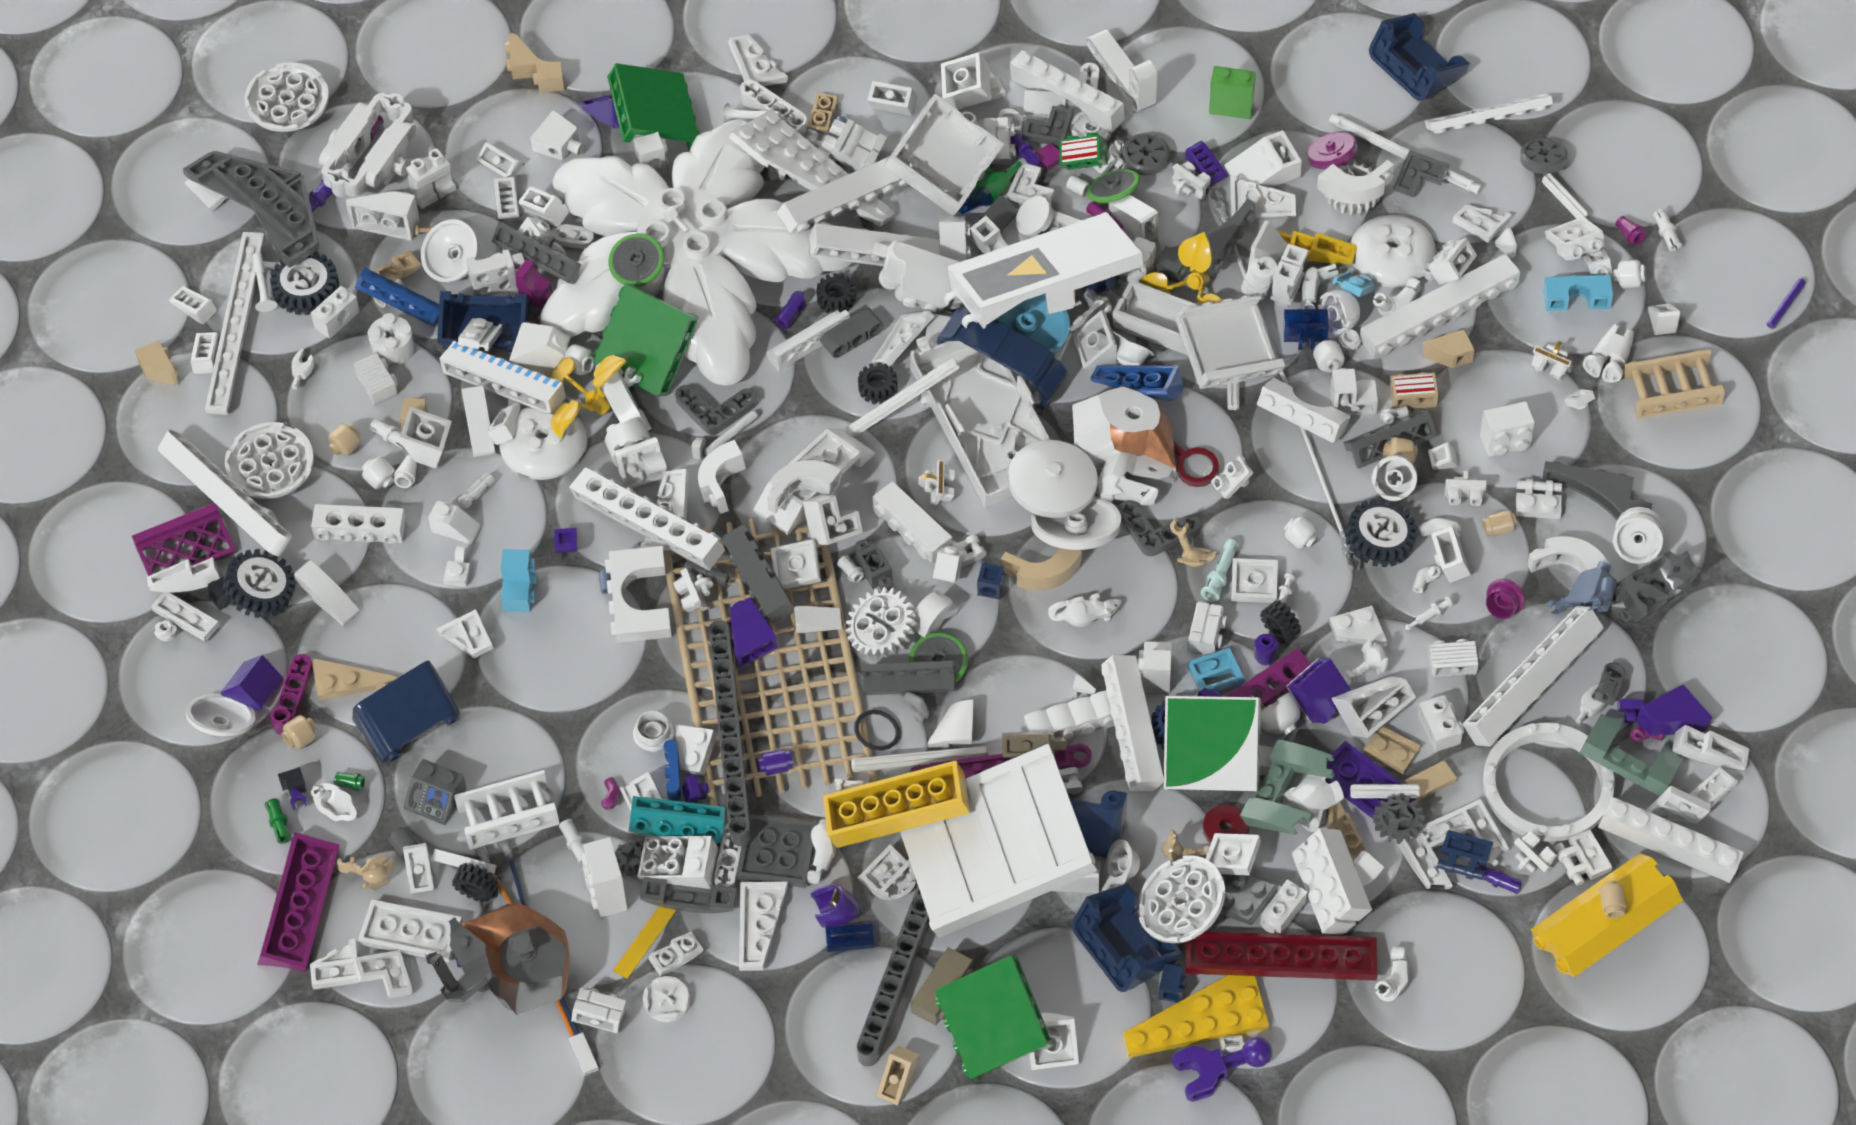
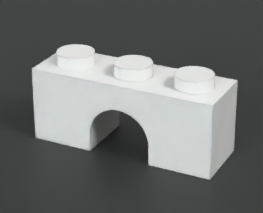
M987 216L970 228V240L984 254L1008 246L1000 234V229Z

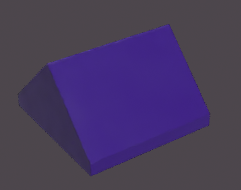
M263 655L244 661L220 693L224 697L261 711L284 679Z

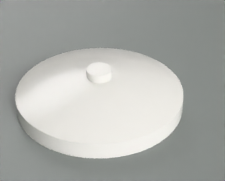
M1058 440L1037 441L1025 446L1012 459L1008 472V485L1015 500L1026 510L1050 518L1067 517L1083 510L1092 501L1098 480L1096 468L1089 456L1078 447Z
M1094 496L1088 506L1071 516L1050 518L1032 513L1031 527L1034 534L1040 540L1054 547L1069 550L1092 549L1103 546L1116 538L1121 529V514L1111 502Z

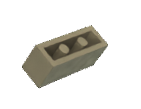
M948 947L911 1001V1013L935 1026L940 1019L944 1020L943 1010H940L935 1002V997L937 996L935 989L973 973V960Z

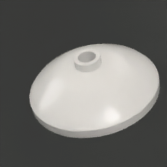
M455 219L445 220L434 226L426 235L421 248V262L426 273L431 278L442 283H452L464 278L468 274L466 258L475 256L477 261L479 254V241L475 231L465 222Z
M207 694L190 701L186 708V718L198 731L210 736L225 738L235 737L250 730L255 723V712L252 707L224 697L221 694Z

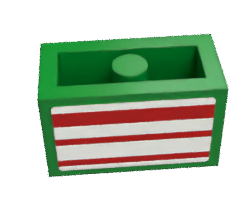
M1088 133L1085 137L1068 136L1065 140H1059L1060 165L1066 170L1107 165V140L1098 133Z

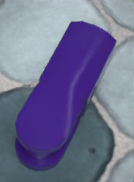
M795 291L776 317V322L780 327L788 329L806 306L805 296L802 291Z

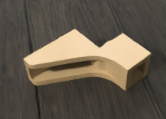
M508 34L509 42L505 43L506 55H510V59H506L507 70L512 71L513 79L533 77L534 85L539 87V93L564 91L561 61L549 62L537 58L517 34Z

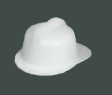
M1112 331V334L1119 338L1116 358L1122 365L1141 366L1148 355H1155L1147 348L1130 342Z
M1118 839L1109 849L1100 877L1102 891L1124 885L1127 880L1134 877L1139 871V852L1133 850L1129 842L1124 839Z

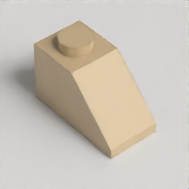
M901 1046L894 1049L889 1054L876 1097L898 1106L914 1077L921 1054Z

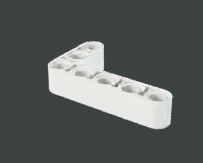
M1106 29L1086 39L1091 53L1135 112L1156 103L1157 71L1150 60L1134 66Z

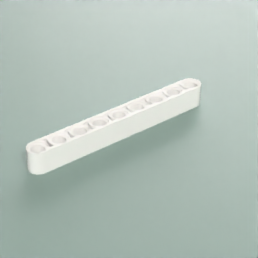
M169 429L157 448L158 451L265 550L275 556H281L292 535L182 434Z

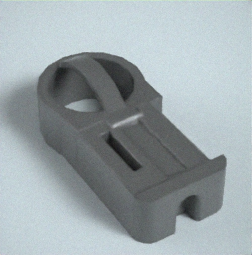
M1614 662L1605 665L1601 673L1599 689H1597L1594 696L1596 700L1608 705H1614L1621 684L1626 676L1625 668L1622 665Z

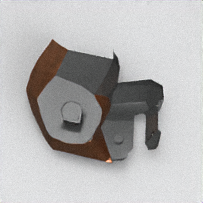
M518 903L511 904L462 924H459L455 917L448 921L451 929L449 946L465 973L461 982L455 980L441 954H437V952L425 954L427 963L432 964L443 983L440 991L449 1002L464 1003L488 983L491 992L501 1004L518 1015L560 1000L567 989L570 953L565 930L548 917Z

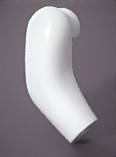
M1434 518L1417 527L1422 537L1452 526L1460 538L1462 530L1457 522L1443 518Z

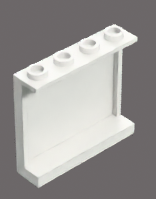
M1247 295L1238 300L1229 298L1220 303L1213 304V302H1207L1198 307L1189 305L1182 308L1175 318L1200 389L1276 376L1285 367L1283 358H1275L1256 304L1260 301L1261 296L1252 297Z

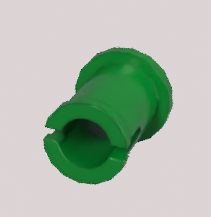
M337 771L334 777V785L353 788L354 791L362 790L365 785V776H361V773L354 775Z

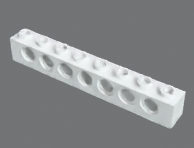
M585 467L569 487L577 500L707 570L713 567L725 551L721 544V538L715 533L711 532L709 534L700 525L688 523L680 514L673 515L665 506L655 505L648 497L644 496L642 498L638 496L633 489L621 487L616 480L612 478L610 480L606 479L597 470L591 471Z

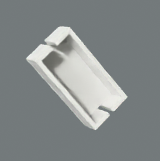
M1130 280L1123 293V298H1120L1113 311L1112 327L1188 355L1175 318L1182 308L1189 305L1194 307L1200 305Z
M1319 828L1307 839L1308 842H1303L1291 854L1322 933L1344 935L1356 924L1355 921H1360L1372 908L1341 830Z

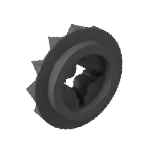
M627 840L626 844L618 845L615 851L618 866L623 875H638L643 845L639 844L638 841L630 843ZM634 852L636 859H632L628 864L626 856H630Z

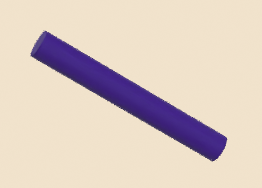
M1799 278L1767 322V326L1770 329L1775 328L1806 284L1804 279Z

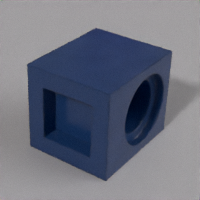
M982 563L977 580V596L1000 600L1004 584V566Z

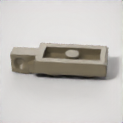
M1002 733L1003 757H1018L1046 744L1050 745L1053 754H1055V750H1066L1067 748L1066 737H1054V733Z

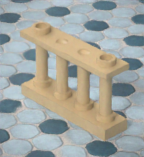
M1710 349L1695 350L1691 353L1639 362L1632 361L1625 364L1623 380L1633 378L1640 398L1636 402V418L1641 419L1721 405L1725 394L1723 385L1713 386L1706 365H1709L1711 356ZM1697 367L1704 388L1693 390L1690 387L1684 369ZM1676 371L1683 392L1670 393L1663 373ZM1654 375L1661 396L1648 397L1642 377Z

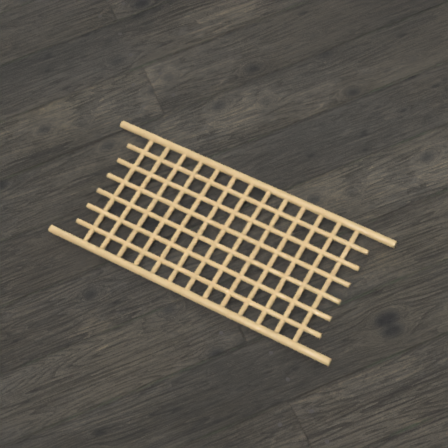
M748 519L750 532L756 541L774 538L776 547L782 546L780 537L796 534L797 541L801 542L804 541L802 533L809 532L808 526L801 527L799 524L786 535L772 525V533L757 535L754 519ZM726 523L727 533L733 531L732 523ZM705 526V527H704L705 532H707V533L710 534V533H711L710 527H709V526ZM816 544L817 550L821 549L823 562L819 563V569L825 568L827 581L790 588L785 591L793 605L792 593L808 590L810 603L797 606H833V608H840L842 629H838L839 638L824 640L823 631H817L818 641L802 644L800 633L796 631L795 611L790 614L792 626L776 629L775 623L772 624L768 618L769 626L776 636L793 632L796 645L780 648L777 637L778 649L765 655H775L777 668L761 671L759 659L753 661L755 672L739 675L732 643L734 642L733 636L731 637L736 693L740 711L739 721H742L744 732L741 735V740H745L748 754H743V759L749 760L751 774H745L746 781L753 779L756 797L762 796L759 778L776 775L779 793H784L782 774L798 771L802 789H807L804 770L821 767L824 784L829 785L830 778L827 766L844 763L847 780L852 781L853 775L850 766L852 759L874 757L872 749L863 744L864 754L848 756L846 742L857 741L858 739L856 735L844 737L842 723L856 721L857 717L864 712L850 642L847 639L848 633L846 632L847 628L829 545ZM672 550L663 551L667 585L694 727L704 728L718 725V719L702 721L700 711L701 707L715 705L716 708L710 640L708 639L706 628L716 620L705 621L704 613L697 608L695 610H697L699 623L684 625L682 612L686 610L680 605L679 594L673 584L676 581L675 574H681L680 571L684 567L674 569L671 556L679 554ZM771 552L764 553L766 558H772ZM730 559L716 561L713 566L718 569V567L733 564ZM738 567L735 568L736 577L730 578L728 585L738 583L740 596L724 599L721 587L723 585L713 582L712 587L716 588L718 600L706 602L708 607L719 606L721 619L717 620L725 621L728 626L731 623V617L727 618L725 604L736 603L749 597L753 600L750 594L746 595L744 583L738 574L741 571ZM829 587L831 600L816 602L814 589ZM701 629L703 642L688 644L686 631ZM840 643L843 657L828 659L826 646ZM820 647L822 660L806 663L803 650ZM704 648L706 661L691 663L689 650ZM797 651L800 664L783 667L781 654ZM845 663L847 676L832 678L830 665ZM824 666L826 680L810 682L807 669ZM708 667L710 680L695 682L693 669ZM801 670L804 683L787 686L785 673ZM779 674L781 687L765 690L762 677ZM756 678L759 691L742 694L740 681ZM849 682L851 695L836 698L834 684ZM828 685L830 699L814 702L811 688ZM711 686L714 699L699 702L696 688ZM805 689L808 703L791 706L789 692ZM783 693L785 707L769 709L766 696ZM760 697L763 711L746 713L744 700ZM853 701L855 715L840 717L838 703ZM832 705L834 718L818 721L815 707ZM809 709L812 722L795 725L793 711ZM787 713L789 726L773 729L770 715ZM764 717L766 730L750 733L747 719ZM864 717L859 723V732L862 738L871 744L866 718ZM836 724L838 738L822 740L819 727ZM813 728L816 742L799 745L797 731ZM790 732L793 746L776 749L774 735ZM768 736L770 750L754 753L751 739ZM720 738L715 740L714 745H720ZM840 744L842 757L826 760L823 746ZM817 748L820 761L803 764L801 750ZM784 749V751L790 750V752L795 753L797 765L788 769V772L766 776L765 772L757 771L755 759L761 758L762 753ZM709 758L704 774V782L708 783L709 793H707L708 803L712 806H718L715 786L724 785V778L714 780L711 766L722 765V758L710 760ZM877 770L867 771L870 783L879 781Z

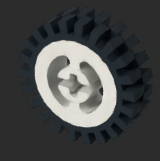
M317 251L313 253V256H308L291 268L280 259V265L276 263L274 266L275 271L272 270L271 272L272 278H270V283L277 304L279 303L282 309L286 307V311L289 313L294 309L296 315H300L301 310L304 311V315H309V309H316L339 288L335 265H333L331 259L327 260L326 255L322 254L320 257Z
M1371 499L1369 504L1367 501L1362 502L1361 506L1357 505L1355 510L1352 511L1346 526L1345 537H1347V545L1351 544L1350 551L1354 552L1357 550L1355 556L1358 559L1362 555L1365 556L1363 562L1367 564L1369 559L1373 560L1372 566L1377 567L1379 562H1381L1382 567H1387L1389 562L1391 567L1396 566L1397 561L1402 563L1410 555L1417 538V525H1414V518H1409L1410 513L1408 510L1402 513L1403 506L1400 504L1397 508H1394L1393 501H1390L1388 505H1385V499H1380L1378 504L1376 499Z
M255 549L253 555L251 550H246L244 555L241 552L237 555V558L234 557L231 560L223 580V591L226 590V599L231 597L229 603L232 606L238 603L236 610L239 612L245 608V615L247 616L253 611L255 612L254 618H259L261 613H263L264 618H269L270 613L276 616L279 611L282 613L288 607L295 590L296 581L294 580V572L291 573L292 567L290 565L284 567L286 564L284 558L278 562V556L273 555V557H269L267 550L264 551L263 555H260V549Z

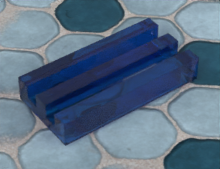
M872 923L825 928L827 952L874 948ZM868 932V934H859V935L847 934V933ZM846 934L845 936L831 937V935Z

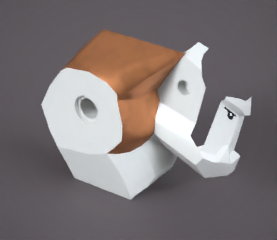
M1120 387L1072 405L1074 446L1089 456L1096 470H1102L1097 481V496L1109 502L1117 499L1138 502L1141 505H1154L1158 489L1125 479L1124 474L1128 471L1136 476L1154 479L1172 477L1175 482L1176 465L1173 428L1166 413L1154 399L1138 391Z

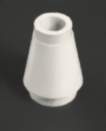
M410 455L405 457L394 473V482L401 488H409L415 482L417 462Z

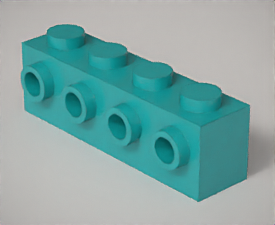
M633 796L628 832L658 836H712L716 843H721L726 807Z

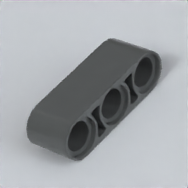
M867 308L825 332L820 342L833 358H839L877 336L883 330L884 323L872 309Z

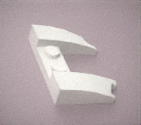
M1481 799L1423 825L1422 832L1418 831L1417 838L1410 836V842L1407 843L1405 839H1401V843H1397L1409 865L1427 889H1430L1431 885H1444L1445 889L1453 887L1445 871L1437 868L1438 859L1432 850L1444 843L1448 830L1462 834L1468 832L1470 836L1492 841L1493 848L1488 861L1492 868L1498 865L1499 861L1496 858L1500 852L1504 851L1507 853L1509 850Z

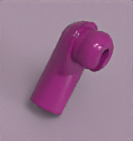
M1640 726L1634 728L1630 734L1631 739L1637 743L1648 738L1662 741L1663 734L1650 736Z
M613 777L604 781L608 792L605 798L601 800V805L606 810L615 807L622 798L621 790Z

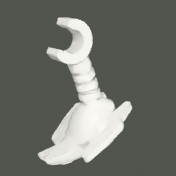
M1371 639L1364 644L1362 651L1366 662H1363L1362 665H1359L1352 671L1347 670L1344 672L1346 675L1344 679L1349 686L1354 683L1356 678L1368 671L1369 668H1376L1378 675L1386 672L1388 657H1386V652L1382 645L1379 643H1373L1372 645L1373 641Z

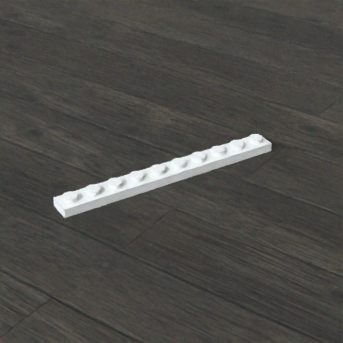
M243 232L205 406L207 414L228 415L257 279L253 254L262 253L265 242L264 233Z

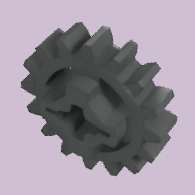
M1397 794L1394 800L1391 796H1388L1387 802L1381 800L1379 807H1375V815H1373L1375 831H1380L1381 838L1388 836V842L1397 839V843L1400 844L1401 839H1405L1408 843L1410 842V836L1417 838L1418 831L1422 832L1425 818L1422 815L1423 809L1422 807L1417 808L1416 800L1410 803L1409 796H1406L1404 800L1401 799L1399 794Z

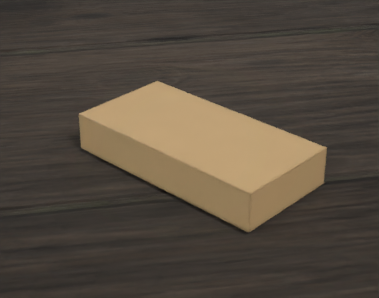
M1444 760L1406 779L1405 784L1419 785L1420 795L1419 798H1416V801H1419L1455 783L1457 777Z

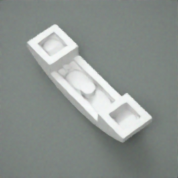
M620 368L602 385L605 396L620 422L636 417L646 425L649 431L652 428L643 410L638 409L622 377L624 373Z

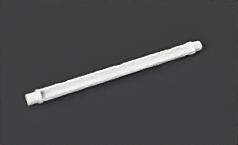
M1334 113L1331 115L1329 122L1335 124L1337 128L1340 127L1396 156L1406 159L1409 152L1408 149L1345 119L1344 116H1338ZM1448 170L1445 176V180L1466 189L1467 192L1471 191L1478 194L1481 190V185L1475 183L1474 180H1470L1451 170Z

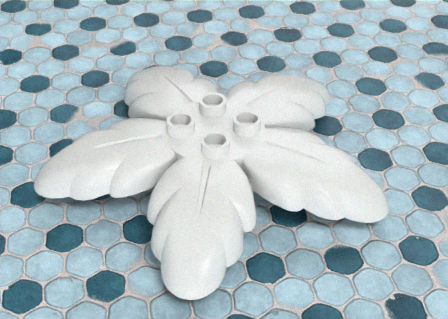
M730 120L717 126L712 131L697 135L690 152L680 153L675 158L672 168L673 188H668L662 176L651 166L641 163L630 166L617 156L576 158L566 162L556 171L553 178V187L559 196L565 199L564 205L569 209V212L583 218L582 225L585 229L606 237L593 242L581 253L578 261L581 267L574 284L567 283L559 278L556 290L549 297L541 312L540 325L552 326L570 336V338L584 331L598 332L604 330L610 322L611 311L619 300V291L624 286L612 276L609 270L608 258L610 251L617 241L627 235L636 233L646 234L653 237L661 245L664 252V265L660 274L653 281L637 288L655 297L662 292L664 302L686 313H694L700 316L684 356L688 360L696 362L700 372L709 381L717 385H733L743 379L748 372L750 366L749 349L754 344L756 338L755 326L750 316L756 310V300L742 274L764 281L781 282L787 276L813 278L819 276L823 271L844 269L853 262L810 257L809 234L815 223L811 224L803 232L799 233L797 230L790 234L777 213L783 202L774 199L752 200L764 185V179L760 173L765 166L756 161L729 138L732 131L748 122ZM674 207L678 217L689 228V231L685 232L674 220L667 223L663 217V211ZM826 221L822 222V223H825V224H827V225H832V224H830V223H828V222H826ZM634 258L633 262L637 263L639 258Z

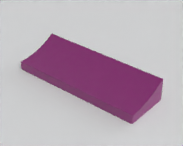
M294 832L257 965L283 967L305 972L339 844Z

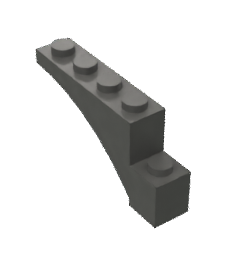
M1246 199L1229 220L1206 234L1212 252L1211 265L1206 270L1210 278L1221 270L1226 256L1232 254L1236 241L1242 239L1245 228L1254 221L1256 212L1253 201ZM1180 245L1170 248L1165 246L1155 261L1156 272L1165 274L1169 280L1175 283L1180 282L1190 271V267L1184 266L1179 260L1178 249Z
M1545 461L1542 481L1553 480L1555 483H1562V486L1588 497L1610 513L1616 521L1623 512L1630 508L1644 507L1652 509V503L1644 500L1630 499L1634 477Z

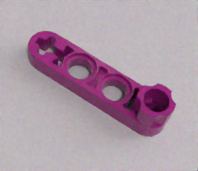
M298 654L292 659L276 709H273L270 713L273 728L277 734L281 735L284 724L298 716L313 671L311 658L306 654ZM303 662H305L306 665H303L301 669L302 674H299L300 670L298 665L300 666ZM298 680L302 682L299 688L293 689L290 687L293 681ZM287 700H294L296 702L291 708L283 706Z

